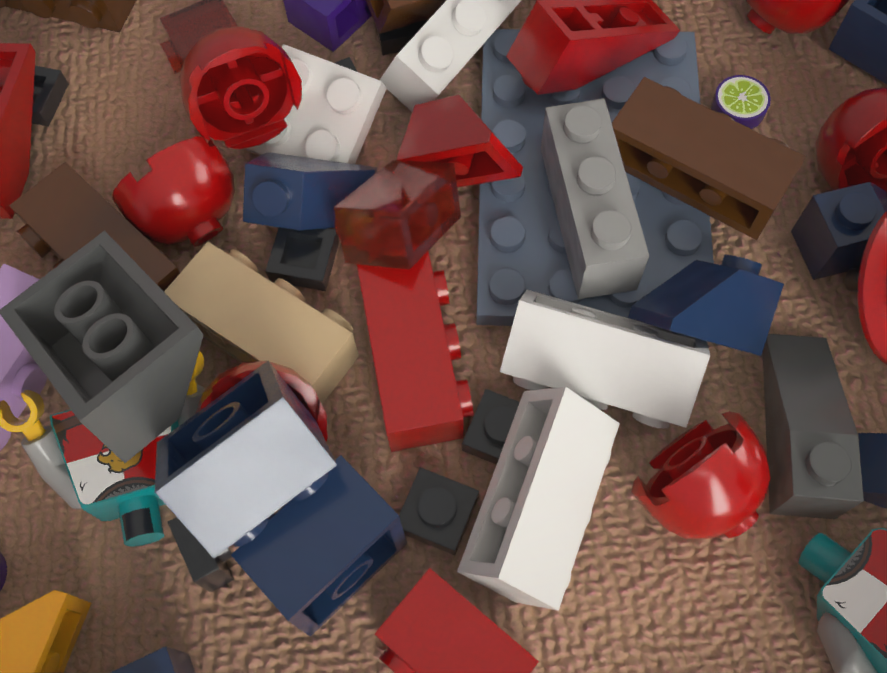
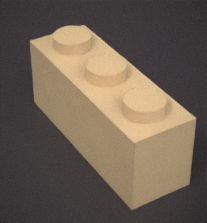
M207 242L164 291L204 334L203 338L241 363L269 360L270 362L293 369L313 386L321 404L325 402L359 357L352 333L354 330L347 320L333 310L326 308L320 313L305 303L306 300L302 293L289 282L280 278L274 283L259 274L258 267L247 256L235 249H231L227 254L215 245Z

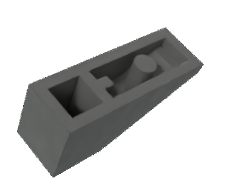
M768 334L762 355L767 461L771 477L768 487L769 512L773 515L836 519L864 502L858 433L827 339L823 337Z

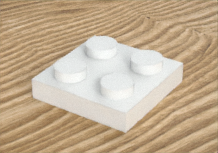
M283 44L282 48L293 62L302 80L301 103L298 110L294 105L292 106L290 113L284 119L288 126L278 136L262 145L245 149L257 155L270 152L355 164L387 87L380 80Z

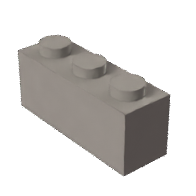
M605 98L545 107L541 153L577 298L584 299L637 290L649 259V252Z

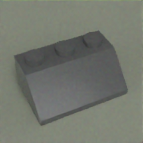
M105 230L0 309V315L78 420L124 463L129 461L181 417L204 334Z

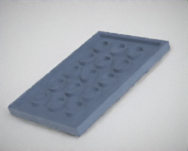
M496 29L483 44L481 120L523 166L521 177L480 184L476 325L512 326L519 300L526 290L628 318L633 304L693 261L700 260L714 263L710 216L626 173L649 252V259L637 290L578 299L541 153L545 107L605 98L612 123L643 77L660 85L674 88L681 95L701 104L695 32H679L673 40L576 90L537 95L534 90L523 82L521 74L506 57L520 29Z

